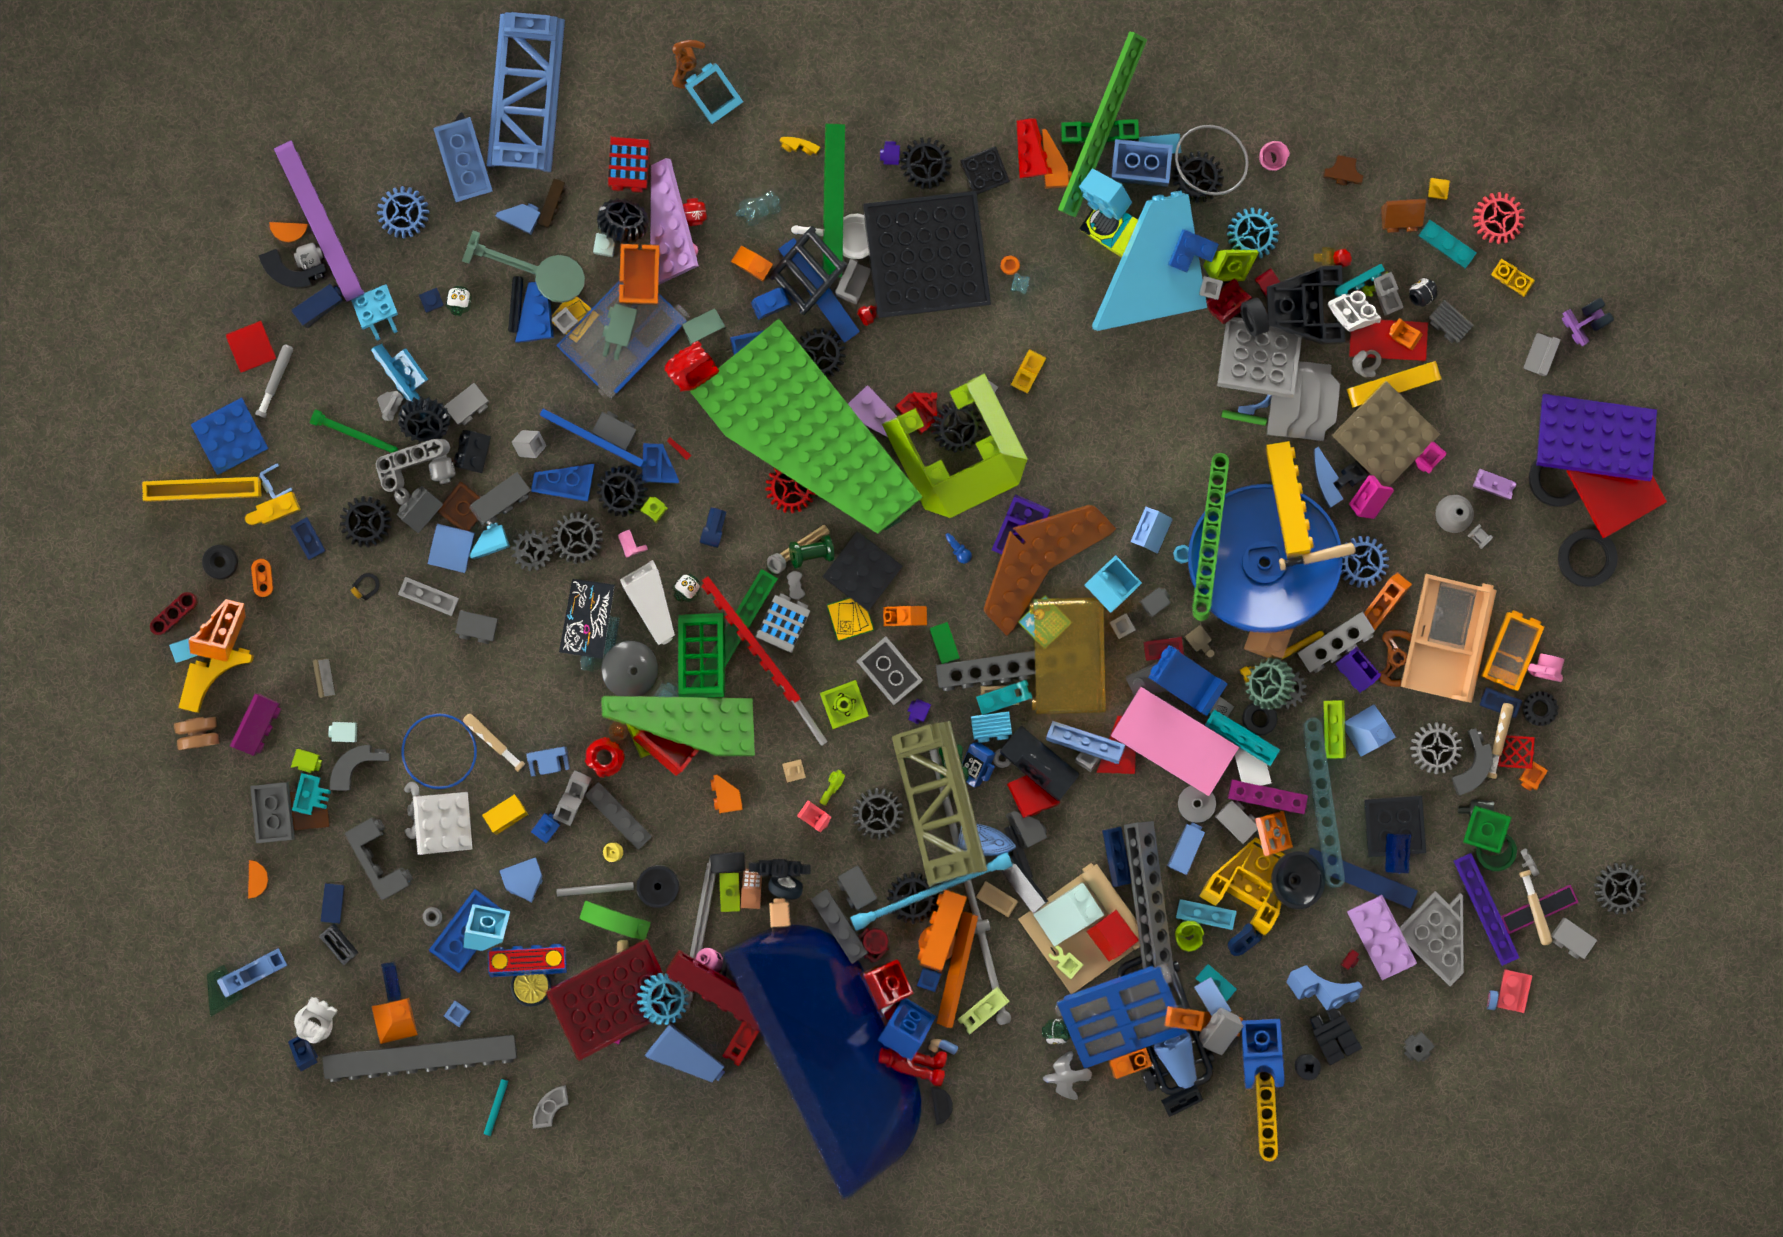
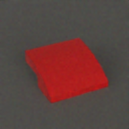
M262 321L226 334L227 341L241 373L276 359Z
M1027 775L1007 784L1023 818L1039 814L1042 810L1056 807L1060 804V801H1057Z

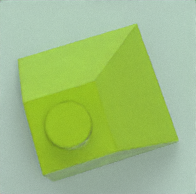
M1258 250L1216 251L1212 262L1206 260L1203 267L1210 278L1221 281H1231L1235 278L1237 281H1244L1259 252Z

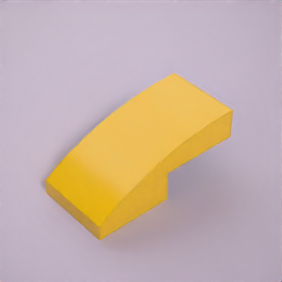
M1029 349L1011 385L1028 394L1046 358Z

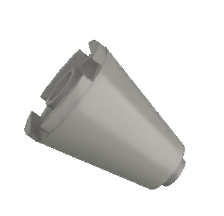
M1449 495L1438 503L1435 512L1436 521L1447 532H1462L1473 521V507L1466 498L1460 495ZM1457 509L1460 511V516L1456 513Z

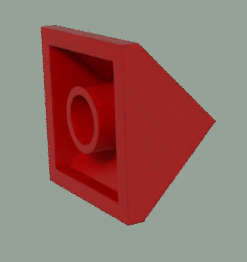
M1117 909L1086 930L1108 961L1119 957L1139 941Z

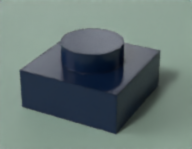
M437 288L419 295L426 313L444 306Z

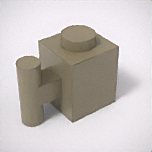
M1198 625L1184 636L1195 652L1201 649L1206 657L1214 656V651L1207 644L1212 639L1201 625Z

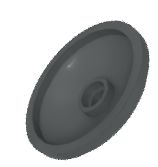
M620 642L606 653L601 668L602 678L607 688L618 696L639 697L649 691L656 681L658 674L657 659L652 650L640 642ZM635 667L636 672L631 674V669Z

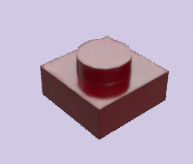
M1351 949L1340 965L1346 969L1354 968L1359 961L1357 958L1359 954Z

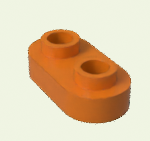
M257 559L251 567L253 589L256 595L268 597L272 594L274 588L272 567L267 560ZM260 565L265 566L264 572L258 570ZM262 584L267 585L266 591H261L260 587Z

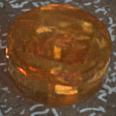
M614 722L609 728V734L614 740H623L628 735V727L626 724Z

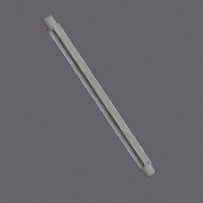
M710 857L706 867L690 956L694 959L703 947L716 873H711ZM686 989L683 993L688 994L689 997L684 998V1001H687L689 1004L683 1005V1007L690 1008L694 993Z

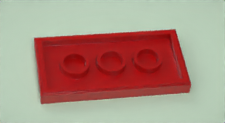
M1381 320L1380 323H1374L1364 328L1350 331L1349 357H1355L1360 351L1374 350L1380 354L1381 359L1426 361L1428 322L1404 321L1423 334L1413 350L1398 343L1389 335L1391 326L1397 321ZM1369 354L1366 358H1376V356Z

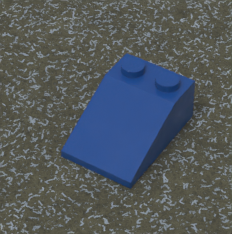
M902 999L878 1041L882 1042L884 1046L895 1050L902 1057L912 1060L936 1016L909 999Z

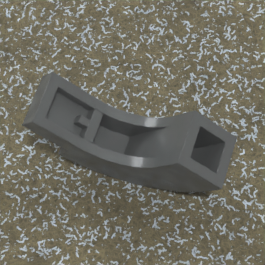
M1476 728L1467 730L1474 749L1473 764L1464 773L1451 777L1457 795L1468 793L1477 788L1485 780L1491 768L1490 744L1482 746L1481 742L1484 739L1481 731H1477Z
M372 745L358 746L347 751L340 757L333 768L330 790L350 791L352 773L360 763L368 760L391 761V753H386V749H375V753H372Z

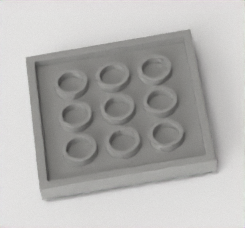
M1233 317L1225 326L1217 386L1293 398L1302 337L1271 326L1268 332L1253 337L1248 332L1243 319Z

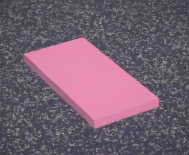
M1142 687L1139 688L1111 734L1113 738L1210 796L1239 748Z

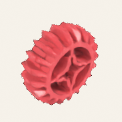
M1501 192L1497 193L1496 198L1491 193L1489 194L1490 200L1486 196L1482 198L1485 204L1482 202L1477 203L1481 209H1474V212L1479 214V216H1473V220L1479 221L1474 224V227H1481L1477 234L1484 232L1483 240L1490 236L1489 243H1492L1494 238H1496L1497 244L1501 243V238L1504 243H1507L1508 237L1511 240L1515 239L1513 233L1520 234L1517 227H1524V224L1519 223V221L1525 220L1524 216H1519L1524 210H1517V207L1521 205L1520 202L1514 205L1512 202L1515 200V197L1507 200L1509 196L1507 193L1503 198H1501ZM1497 203L1507 205L1512 211H1502ZM1492 205V216L1484 220L1486 208ZM1497 213H1499L1502 216H1506L1501 220V223H1498V221L1496 222L1495 220H1493L1497 216ZM1514 217L1512 228L1506 232V220ZM1493 224L1497 226L1500 233L1492 232L1486 225Z

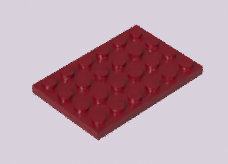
M643 939L545 991L577 1060L580 1061L651 1023L649 1022L650 1017L644 1018L646 1011L640 1012L639 1010L643 1004L637 1003L639 1000H642V997H639L637 994L643 993L640 987L647 986L644 982L646 979L651 981L652 975L657 977L658 973L663 974L647 939ZM665 983L668 992L673 995L669 985ZM656 986L652 991L651 997H653L656 994V988H658V986ZM663 996L661 997V999L656 1001L663 1002L666 999H669L670 997ZM676 1001L671 1003L670 1010L668 1012H670L673 1009ZM651 1004L654 1011L661 1015V1010H659L657 1004Z

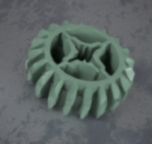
M1277 658L1261 659L1260 663H1254L1255 669H1249L1252 674L1246 676L1250 680L1245 683L1246 686H1249V689L1246 691L1248 694H1251L1249 699L1254 701L1255 705H1260L1261 708H1268L1269 710H1273L1274 707L1278 709L1281 708V704H1287L1286 699H1292L1291 695H1289L1290 692H1295L1292 689V685L1297 684L1295 681H1292L1295 675L1291 673V667H1287L1286 662H1281ZM1266 681L1272 682V684H1275L1276 686H1269L1270 684L1266 683Z

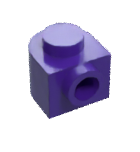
M885 141L884 149H880V161H884V165H899L900 145H896V142Z
M919 699L916 702L912 701L908 708V712H911L908 720L919 724L920 721L924 723L931 704Z

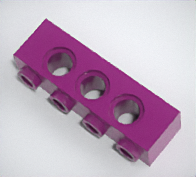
M1231 779L1227 798L1304 814L1308 795Z

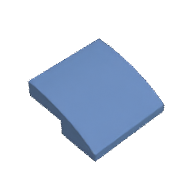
M437 524L428 564L465 573L475 533Z

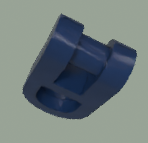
M1248 923L1240 933L1228 942L1227 947L1232 955L1240 956L1260 942L1262 935L1255 931V927L1252 924Z

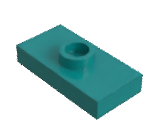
M1209 964L1195 978L1202 983L1211 977L1226 1001L1237 990Z

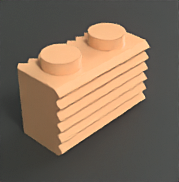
M774 898L773 902L770 903L771 927L789 926L791 923L789 921L791 919L789 918V902L783 898Z

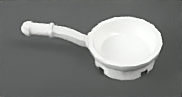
M849 214L843 217V256L851 259H863L869 255L864 215ZM795 225L791 228V231L796 235L804 234L810 227ZM816 228L815 233L823 237V229Z

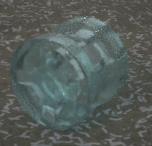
M1015 273L1011 291H1019L1025 295L1030 276L1023 277L1019 273Z

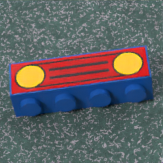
M552 944L550 947L542 948V945H533L531 948L523 949L522 946H514L509 950H504L503 947H495L488 951V972L490 977L567 973L566 948L561 944Z

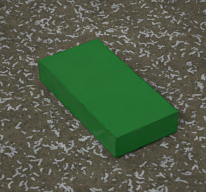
M948 622L929 628L941 664L959 659L960 657Z

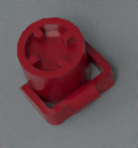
M867 927L858 937L860 939L864 935L863 944L869 953L864 958H868L870 962L875 963L889 950L887 947L888 936L882 929L873 928L869 930ZM872 953L879 955L874 959L870 954Z

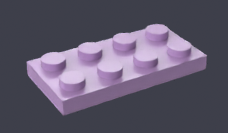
M1383 895L1347 911L1382 980L1417 964Z

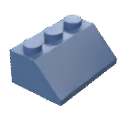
M1115 139L1111 179L1117 182L1168 187L1173 145Z

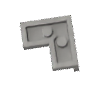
M850 259L835 292L836 296L857 305L871 269Z

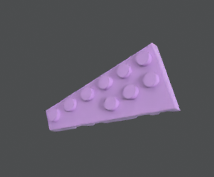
M668 158L651 165L650 245H659L658 285L699 266L671 159Z

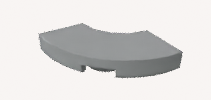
M566 1085L551 1090L540 1100L533 1116V1129L552 1126L556 1111L562 1106L569 1104Z

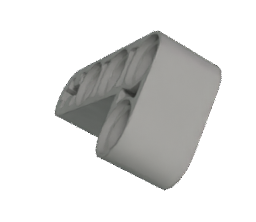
M432 439L379 457L376 461V469L382 488L388 492L399 491V488L404 487L402 469L445 456L450 450L449 442L445 439ZM440 445V448L438 450H432V448L438 447ZM420 449L424 451V455L422 458L419 455ZM404 454L407 457V461L405 464L402 461V456ZM386 460L390 463L388 469L385 467ZM392 478L395 480L394 487L390 484Z

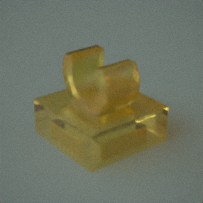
M1322 247V254H1314V262H1322V266H1335L1333 259L1334 248Z

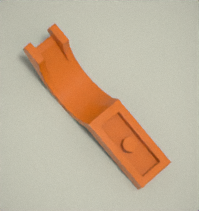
M1168 1006L1165 1026L1202 1031L1210 1022L1212 1015L1207 1011Z

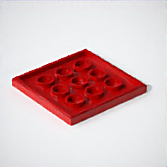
M1573 470L1566 471L1602 538L1611 535L1667 502L1653 475L1651 481Z

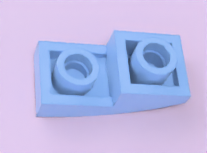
M1211 977L1194 987L1211 1015L1216 1013L1220 1007L1231 1012L1230 1007Z

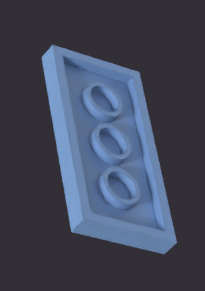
M468 117L433 128L455 201L458 202L492 192L471 118Z

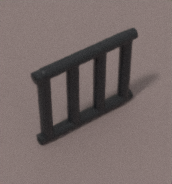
M811 226L769 274V278L775 279L799 306L802 315H805L848 266L844 261L841 262L815 233L816 228L814 226ZM809 239L817 245L836 267L830 275L804 247ZM798 252L823 279L824 282L818 289L792 261ZM786 266L812 294L806 303L780 274Z

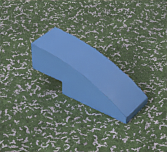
M1319 447L1313 450L1315 475L1321 494L1328 507L1331 508L1343 500V497L1333 484L1339 477Z

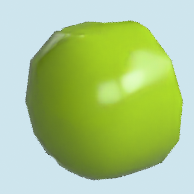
M1185 921L1176 928L1175 940L1181 950L1191 952L1202 946L1204 931L1198 922ZM1194 936L1191 940L1185 939V937Z

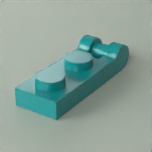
M1382 264L1337 287L1334 291L1335 296L1338 298L1344 294L1347 295L1348 290L1354 287L1356 291L1365 286L1364 281L1368 279L1374 281L1375 278L1382 276L1381 272L1385 270Z
M1024 680L977 696L976 699L981 714L984 715L1033 698L1032 693H1029L1027 687L1029 685L1028 681ZM1020 688L1022 696L1016 697L1014 690Z

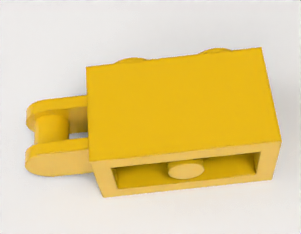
M289 492L257 505V510L247 514L245 521L250 525L260 522L266 525L296 513L301 509L294 492Z

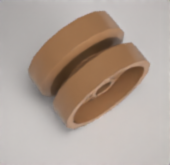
M199 717L175 723L174 729L176 734H188V737L177 740L178 750L220 744L219 734H206L207 730L217 727L216 717Z

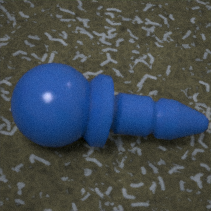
M947 533V541L954 549L953 553L957 555V560L963 564L968 563L972 558L970 550L966 549L963 544L960 545L952 535Z

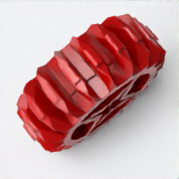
M774 468L777 474L769 473L773 480H766V483L771 484V487L765 488V491L772 492L767 495V498L774 497V500L770 502L771 505L778 502L777 510L784 506L783 512L786 513L787 509L791 508L792 514L794 513V507H797L799 512L802 511L800 507L802 504L805 508H808L806 501L813 502V499L809 496L810 494H816L809 489L804 493L798 488V482H795L794 487L800 493L794 491L787 494L788 488L782 482L791 484L795 480L787 481L782 479L780 476L784 473ZM776 482L784 487L781 499L778 498L775 492ZM793 494L803 498L796 503H785L789 496Z

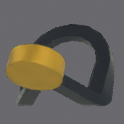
M365 573L352 584L351 592L358 599L368 600L379 590V579L374 574ZM371 577L375 581V589L367 595H363L359 592L357 585L363 578Z

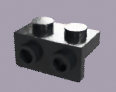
M463 430L459 436V448L454 457V467L482 473L491 436Z

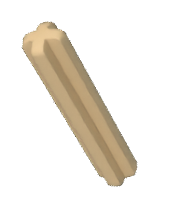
M822 525L797 543L800 546L813 544L819 541L823 535H828L830 532L826 525ZM789 548L780 553L786 562L791 559Z

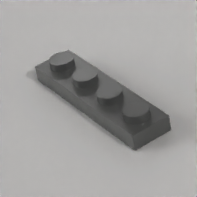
M599 782L585 794L638 850L652 837Z
M828 889L811 899L852 964L869 954Z

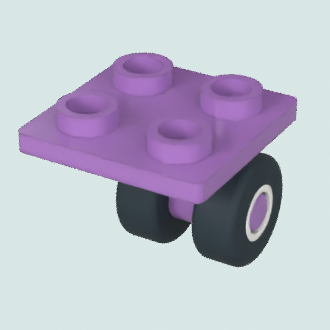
M1602 298L1582 308L1585 316H1592L1581 323H1578L1571 309L1562 313L1564 324L1567 328L1571 327L1574 332L1572 334L1574 341L1577 344L1580 343L1581 346L1590 342L1581 328L1583 325L1594 319L1595 321L1590 325L1594 331H1597L1614 321L1611 313H1603L1601 308L1605 306Z

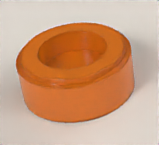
M1006 256L1002 259L1001 270L1005 274L1013 275L1018 272L1020 263L1016 257Z

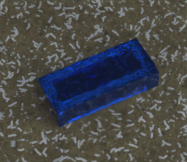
M1387 834L1386 872L1409 873L1411 835Z
M395 962L381 964L388 1001L401 1000Z

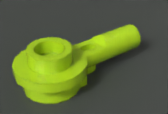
M838 769L836 772L833 771L828 780L830 786L824 792L820 800L821 804L826 806L831 795L842 785L845 774H842L841 770Z

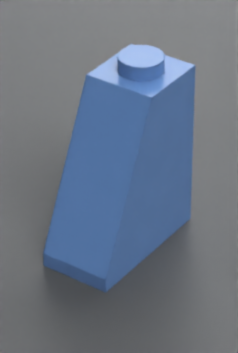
M1193 822L1191 825L1186 824L1167 866L1187 875L1205 833L1201 831V826Z

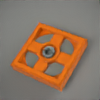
M1284 811L1255 819L1264 856L1293 848Z

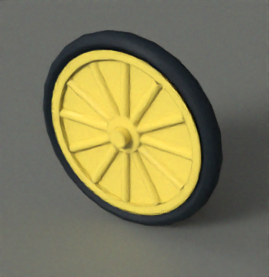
M548 974L513 976L511 992L520 1004L529 1007L538 1006L548 998L545 992L551 988V980Z

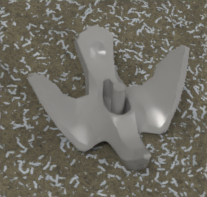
M1069 1051L1053 1064L1055 1073L1045 1075L1043 1081L1046 1083H1056V1092L1058 1094L1076 1100L1078 1095L1072 1089L1073 1083L1089 1081L1092 1072L1088 1068L1079 1071L1071 1070L1069 1065L1073 1059V1051Z

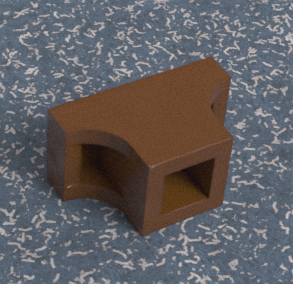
M1337 155L1335 165L1332 168H1325L1323 178L1336 180V184L1347 185V183L1360 185L1363 175L1359 174L1356 170V158Z

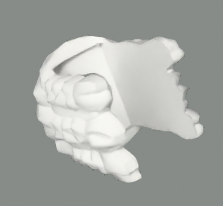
M311 997L308 1005L303 1007L295 1016L296 1034L299 1038L306 1039L311 1043L327 1039L332 1030V1018L337 1013V1010L332 1006L328 1007V1003L324 1000L319 1002L318 998ZM311 1017L317 1018L321 1023V1027L308 1019Z

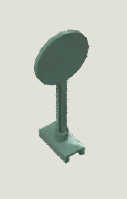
M472 231L462 260L463 262L469 264L475 254L535 274L538 290L544 297L554 302L572 301L581 293L584 287L585 276L580 265L570 257L562 255L550 256L542 261L539 266L485 248L486 246L478 244L480 233Z

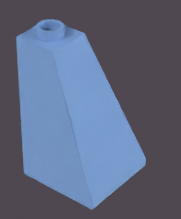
M671 1023L645 1055L649 1059L713 1082L714 1079L718 1081L725 1073L722 1070L724 1068L722 1063Z

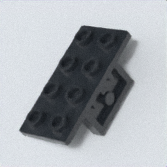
M1023 726L1018 728L1000 751V754L1057 801L1063 797L1080 775Z

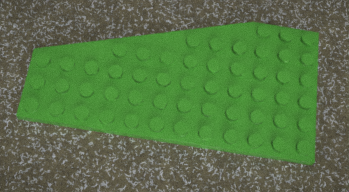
M780 319L776 320L718 368L719 372L711 377L710 380H706L704 384L690 391L726 437L878 534L923 498Z

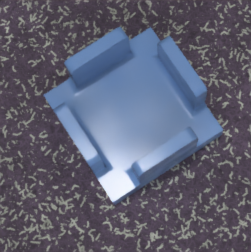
M567 747L526 754L531 776H536L535 760L538 761L540 774L561 771L560 755L563 756L565 770L570 769Z

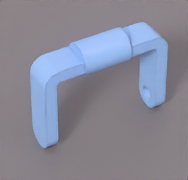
M278 463L260 473L263 481L261 484L266 493H269L273 499L292 491V488H289L275 496L274 489L270 482L266 480L264 474L278 467Z

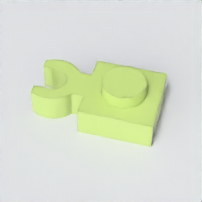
M1055 946L1059 954L1054 957L1049 953V958L1058 960L1059 963L1056 967L1069 979H1072L1083 964L1070 952L1064 955L1062 948Z

